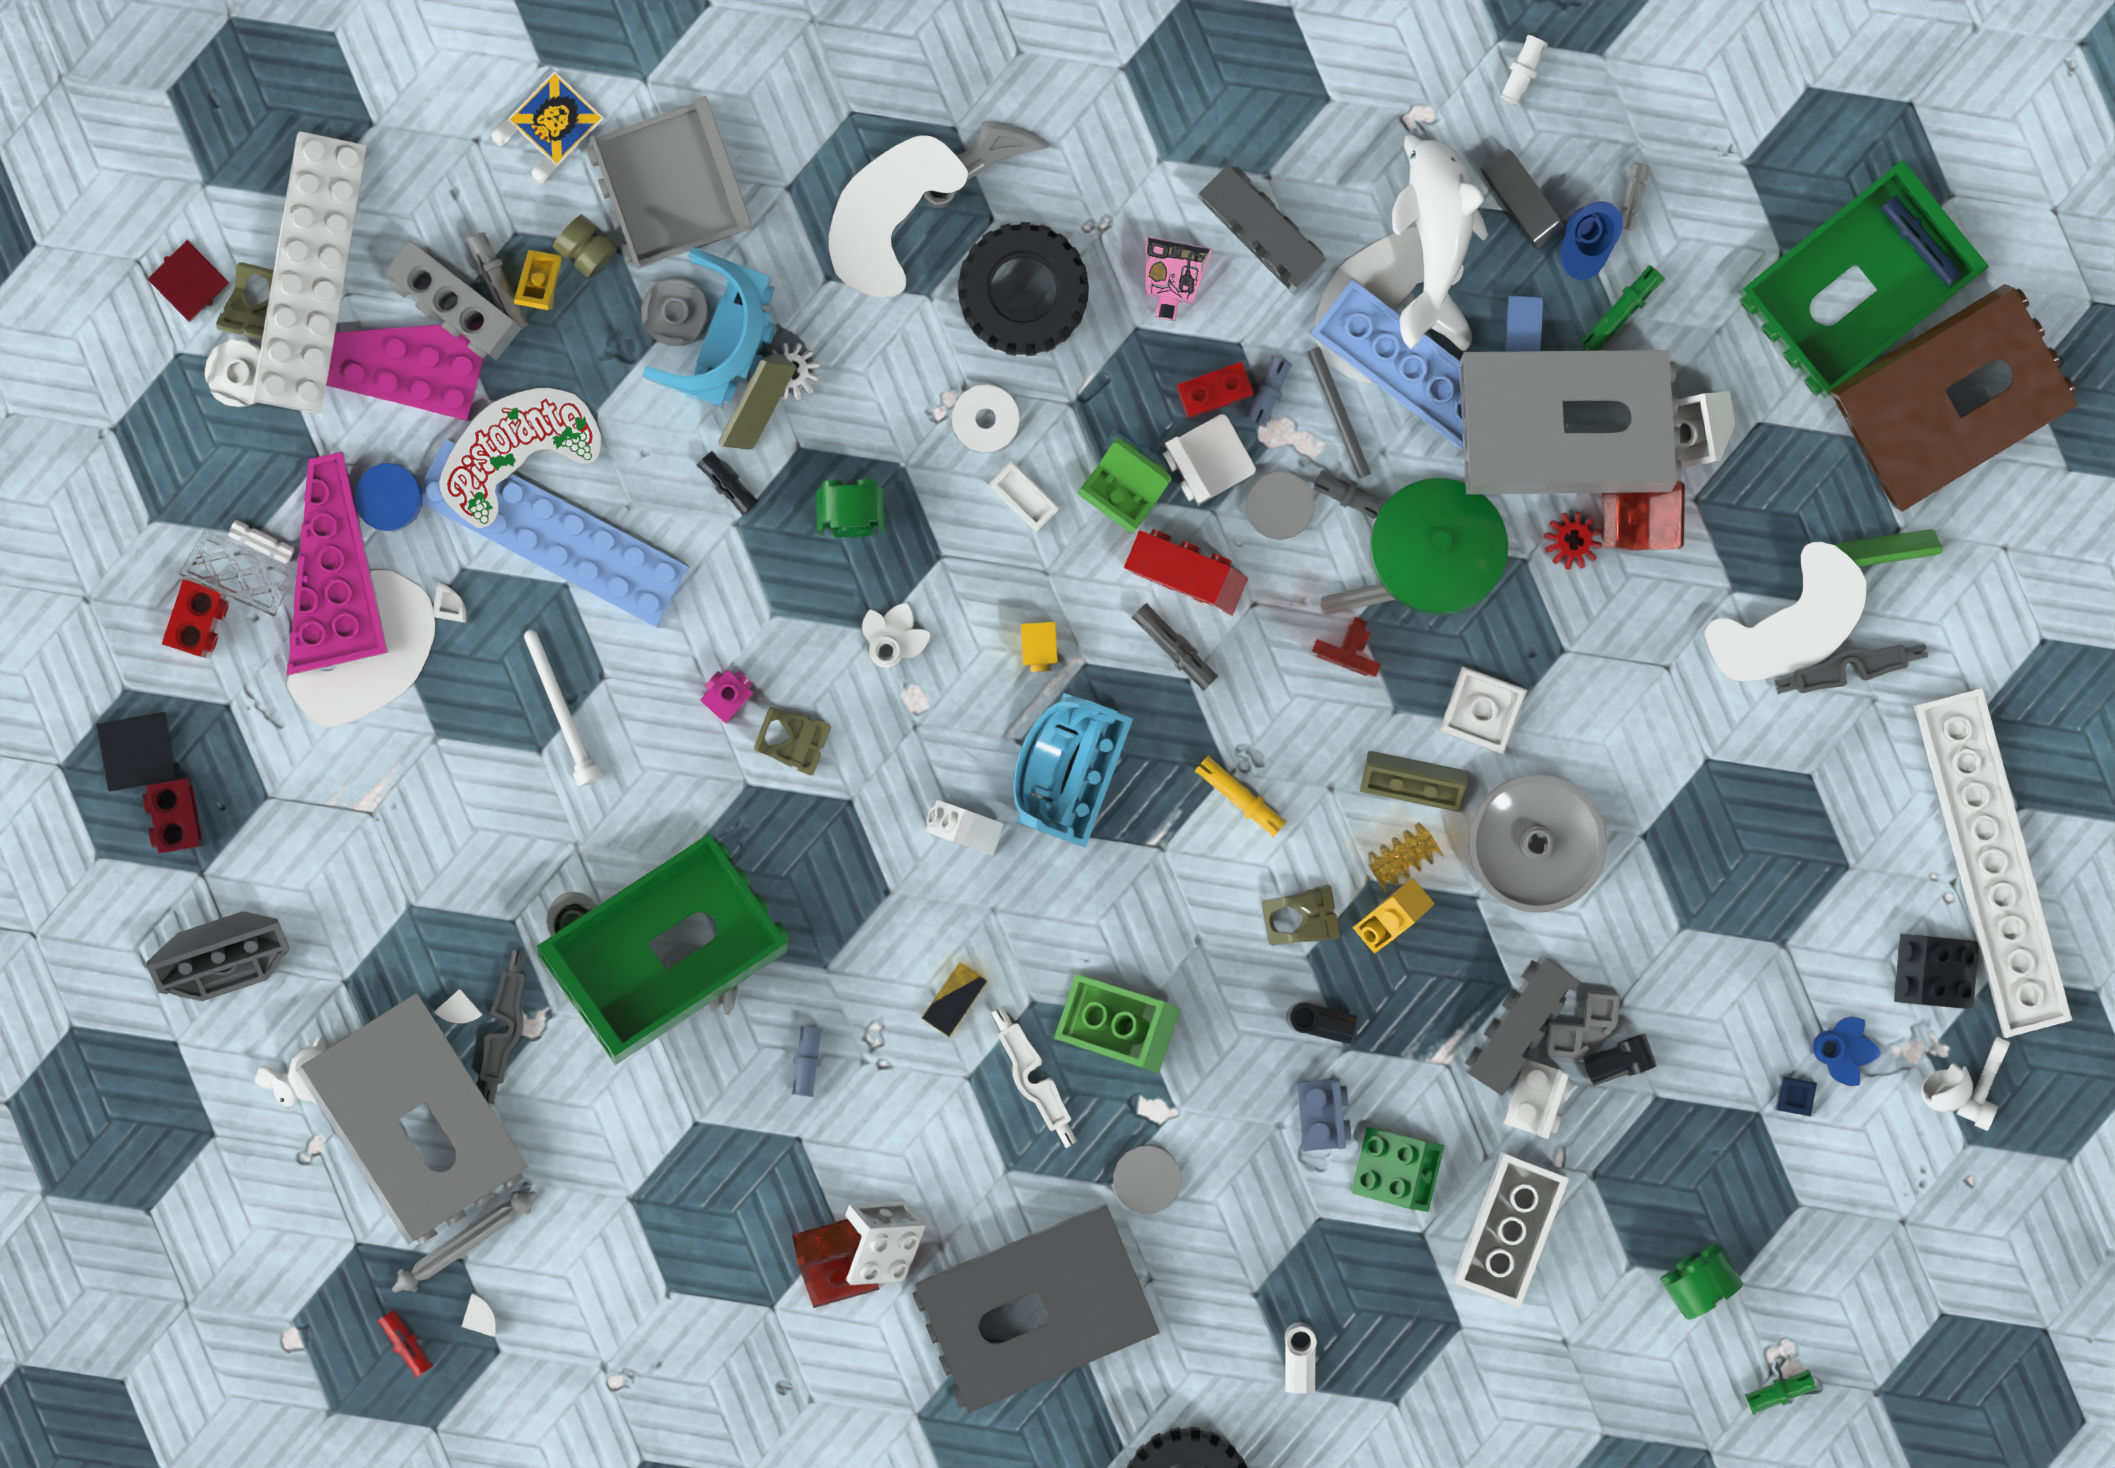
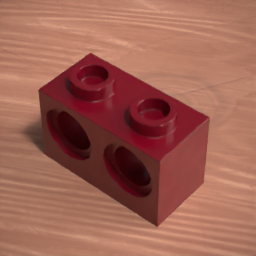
M185 778L147 785V793L142 795L146 814H151L153 827L149 828V839L152 848L157 847L158 854L204 846L192 779ZM167 790L173 791L177 797L175 806L169 810L165 809L160 801L161 795ZM172 824H178L183 831L182 839L175 844L167 838V829Z

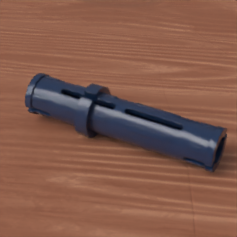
M1897 195L1893 196L1879 208L1899 230L1898 236L1901 239L1906 238L1946 287L1963 273L1921 225L1923 221L1920 217L1915 218L1899 200ZM1900 215L1905 219V221L1909 224V226L1916 232V234L1919 236V239L1913 234V232L1909 229V227L1901 220ZM1923 243H1925L1928 246V248L1934 253V255L1939 259V261L1942 263V266L1924 247Z

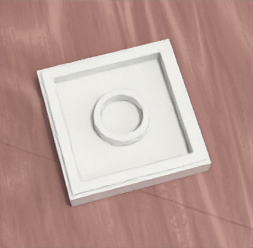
M1462 667L1439 731L1504 755L1527 690Z

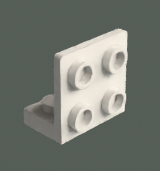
M1527 1059L1519 1071L1503 1124L1537 1134L1545 1139L1549 1138L1550 1133L1556 1134L1562 1114L1557 1112L1560 1101H1567L1572 1087V1081L1568 1080L1569 1073Z
M906 1201L849 1205L845 1216L856 1228L857 1232L862 1235L846 1278L850 1285L904 1281L908 1275L926 1224Z

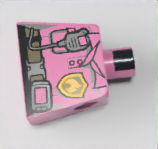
M1147 237L1145 296L1158 298L1156 318L1176 321L1179 302L1193 304L1210 258V248Z

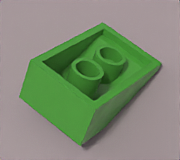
M1075 974L1054 1039L1159 1074L1181 1009L1164 1001Z

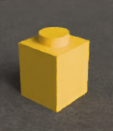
M1055 622L1021 624L1023 666H1030L1031 672L1051 671V665L1058 664Z

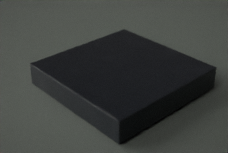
M166 712L96 724L108 792L178 780Z

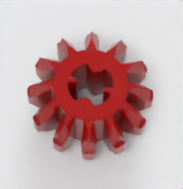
M1575 512L1571 523L1567 513H1562L1560 519L1563 527L1555 520L1549 523L1550 527L1557 533H1544V539L1554 541V544L1545 547L1544 550L1546 553L1554 550L1558 552L1552 559L1554 564L1559 563L1565 557L1564 568L1570 570L1574 558L1579 569L1585 567L1582 555L1592 562L1595 561L1597 557L1589 548L1600 549L1602 548V543L1592 541L1591 537L1601 534V530L1595 529L1589 532L1587 528L1594 521L1591 517L1586 519L1583 524H1580L1581 512ZM1571 532H1575L1576 539L1581 540V545L1575 546V550L1569 549L1570 544L1564 541V537L1570 536Z

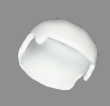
M1955 1063L1951 1064L1948 1070H1938L1928 1075L1921 1085L1923 1101L1931 1109L1941 1112H1953L1964 1107L1970 1100L1973 1092V1083L1967 1067L1964 1066L1962 1070Z

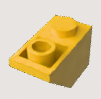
M1412 878L1352 928L1375 954L1412 926L1435 903L1415 879Z

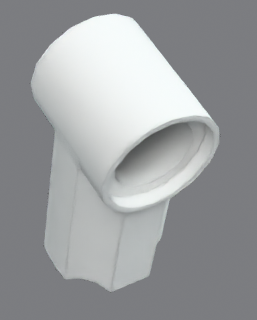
M1293 1323L1285 1332V1392H1315L1317 1341L1314 1330L1307 1323ZM1300 1331L1306 1332L1310 1336V1342L1302 1348L1295 1347L1291 1343L1292 1336Z

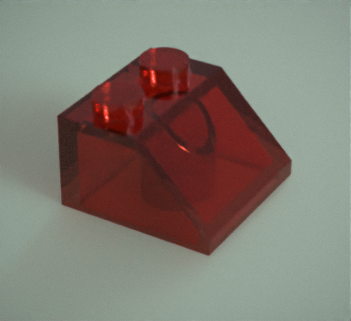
M848 1219L792 1234L798 1266L813 1308L880 1290L878 1283L850 1285L846 1280L862 1235L857 1232Z

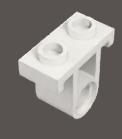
M937 800L935 806L928 813L926 832L994 856L1005 824Z

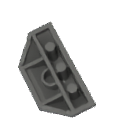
M242 911L178 932L146 962V966L158 993L166 995L170 993L182 998L205 1001L268 980L290 948L278 919Z

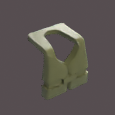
M244 262L237 264L235 289L224 306V312L220 313L216 322L218 330L238 335L244 333L246 337L262 341L269 299L261 304L252 306L245 296V289L249 277L253 274H258L267 279L270 291L274 270Z
M769 707L754 750L768 755L789 767L795 766L798 768V771L811 776L815 773L821 757L819 749L825 746L831 726L819 720L814 722L809 717ZM779 720L785 727L789 739L779 744L768 745L765 741L767 729L772 721Z
M1330 885L1314 887V889H1308L1294 895L1267 899L1262 902L1268 941L1272 946L1297 942L1326 941L1339 939L1340 937L1337 915L1333 912L1335 904ZM1290 907L1298 911L1303 916V920L1293 933L1280 932L1273 923V915L1276 911Z

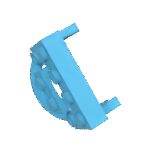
M1063 693L1062 699L1048 708L1038 718L1021 748L1013 782L1014 800L1019 814L1016 823L1086 848L1133 718L1092 701ZM1062 725L1064 727L1070 728L1072 730L1077 731L1078 735L1057 728L1055 726ZM1080 743V747L1076 755L1074 764L1072 766L1071 772L1069 774L1064 791L1060 795L1064 776L1068 768L1069 762L1078 744ZM1032 792L1053 799L1054 801L1049 802L1044 799L1035 797L1032 795Z

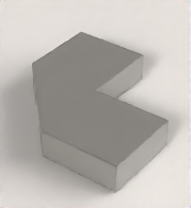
M1585 991L1582 1025L1548 1022L1545 1056L1581 1059L1597 1044L1618 1029L1621 994Z

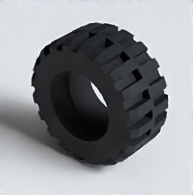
M1021 222L1018 225H1011L1010 223L1002 225L1000 229L993 232L989 231L983 235V238L971 247L967 258L963 260L958 280V296L963 317L978 339H982L987 343V346L996 351L998 349L1006 352L1007 355L1016 356L1017 354L1026 355V357L1036 356L1037 353L1044 351L1049 352L1055 349V346L1071 337V334L1076 327L1078 328L1083 319L1089 294L1088 274L1085 264H1083L1077 249L1072 247L1068 239L1061 233L1057 234L1051 231L1050 227L1042 224L1040 226L1031 225V222ZM1015 258H1031L1041 262L1049 269L1055 280L1056 295L1053 304L1044 315L1032 321L1021 322L1009 319L996 308L992 300L991 283L995 273L1003 264Z
M1176 1427L1171 1428L1169 1432L1154 1435L1148 1443L1142 1444L1139 1447L1136 1455L1129 1461L1127 1468H1170L1179 1463L1192 1462L1206 1468H1248L1243 1457L1240 1456L1236 1448L1229 1441H1225L1212 1431L1206 1432L1198 1427H1190V1429Z

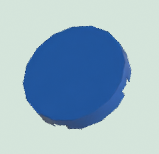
M381 463L369 468L360 477L355 488L354 502L359 516L367 525L377 530L395 532L411 524L417 518L422 508L423 491L411 470L400 464Z

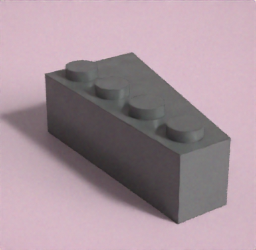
M1227 165L1198 193L1197 198L1294 295L1323 266L1326 260L1323 256L1324 254L1312 241H1307L1298 232L1299 228L1287 216L1282 217L1274 209L1275 204L1265 193L1261 191L1258 194L1248 185L1251 180L1239 167L1233 170Z
M1540 957L1537 962L1534 960L1529 962L1521 975L1525 979L1524 983L1518 991L1514 988L1510 991L1502 1004L1507 1009L1499 1020L1495 1017L1491 1020L1483 1033L1488 1038L1481 1048L1475 1046L1464 1062L1469 1066L1465 1071L1466 1073L1503 1096L1529 1057L1527 1053L1530 1048L1533 1050L1545 1035L1548 1028L1546 1026L1547 1022L1557 1017L1565 1006L1564 1003L1567 998L1564 996L1568 990L1575 991L1581 982L1546 958Z

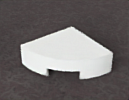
M437 583L432 617L467 623V610L462 598L452 588Z
M459 989L434 1011L440 1018L452 1023L471 1022L483 1015L462 989Z
M472 1293L461 1327L495 1337L497 1321L492 1308L484 1298Z

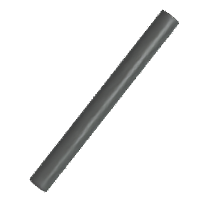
M1320 347L1314 348L1307 353L1358 479L1370 475V469Z

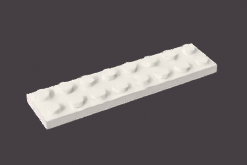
M300 131L297 133L252 395L253 402L314 414L322 412L367 145Z

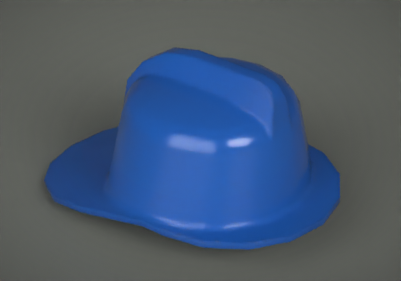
M1605 201L1593 202L1574 211L1566 223V236L1560 249V262L1564 271L1570 277L1578 280L1590 279L1597 275L1605 265L1623 228L1621 213L1613 204Z

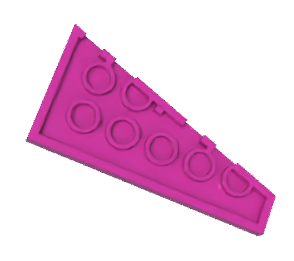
M484 321L471 322L470 330L480 329ZM441 325L336 332L326 386L469 421L484 358L482 359L467 347L470 340L460 334L458 338H455L442 328Z
M344 452L308 460L304 498L305 509L301 527L302 538L300 555L298 556L287 676L388 653Z

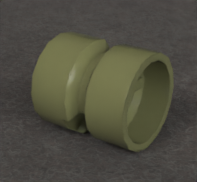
M581 214L562 231L555 240L553 247L567 260L574 258V266L585 277L590 279L610 260L618 246L604 234L597 236V227Z

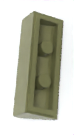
M778 353L761 359L719 439V445L746 450L755 447L796 369L792 362Z
M1368 751L1360 792L1461 812L1468 784V771Z

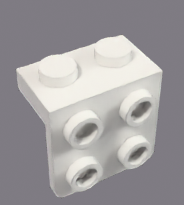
M1223 414L1214 417L1179 438L1175 437L1165 443L1167 451L1162 453L1171 471L1178 469L1184 481L1179 483L1188 501L1195 499L1197 505L1204 503L1255 473V466L1228 417Z

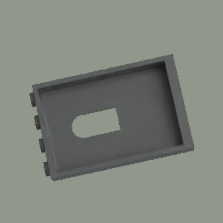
M1107 1203L916 1283L918 1291L912 1293L919 1311L926 1310L931 1323L926 1324V1328L932 1343L939 1342L944 1355L939 1356V1360L946 1376L953 1374L957 1387L952 1388L959 1407L966 1406L968 1413L1160 1333ZM1038 1291L1050 1323L1002 1343H990L982 1337L979 1323L986 1312Z

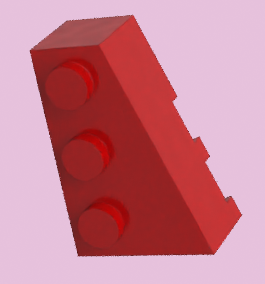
M1152 529L1150 534L1139 530L1123 567L1124 569L1172 591L1175 590L1192 597L1198 602H1204L1217 607L1224 613L1233 616L1248 578L1230 566L1232 560L1215 553L1212 554L1211 558L1200 554V547L1186 541H1182L1181 546L1169 542L1171 539L1170 535L1156 529Z

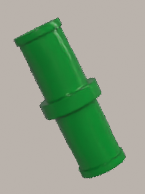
M1807 1369L1782 1381L1779 1378L1772 1380L1774 1384L1749 1394L1746 1393L1745 1397L1752 1414L1755 1415L1757 1412L1780 1403L1785 1406L1789 1404L1788 1400L1810 1391H1815L1817 1387L1810 1370Z

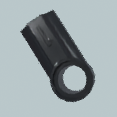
M1297 1002L1289 1007L1286 1013V1021L1292 1030L1351 1044L1356 1028L1357 1015L1307 1002ZM1301 1008H1307L1312 1015V1020L1306 1027L1298 1026L1295 1021V1014Z
M1646 1033L1618 1042L1617 1046L1583 1058L1593 1086L1624 1075H1636L1657 1066Z

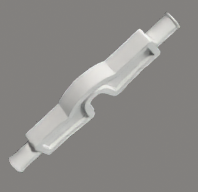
M1004 1006L998 1008L1004 1021L1001 1020L997 1011L994 1010L991 1014L1001 1030L998 1033V1037L1013 1062V1078L1019 1091L1027 1099L1035 1102L1048 1128L1051 1131L1056 1129L1065 1148L1071 1146L1065 1133L1069 1136L1072 1144L1078 1142L1068 1125L1071 1118L1061 1101L1053 1079L1046 1078L1035 1084L1028 1080L1029 1072L1040 1066L1042 1059L1027 1040L1020 1025L1011 1022Z

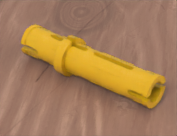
M1209 755L1194 771L1240 808L1247 820L1249 818L1253 819L1271 834L1273 838L1287 822L1286 819H1283L1264 803L1265 799L1261 795L1259 797L1254 795L1211 759Z

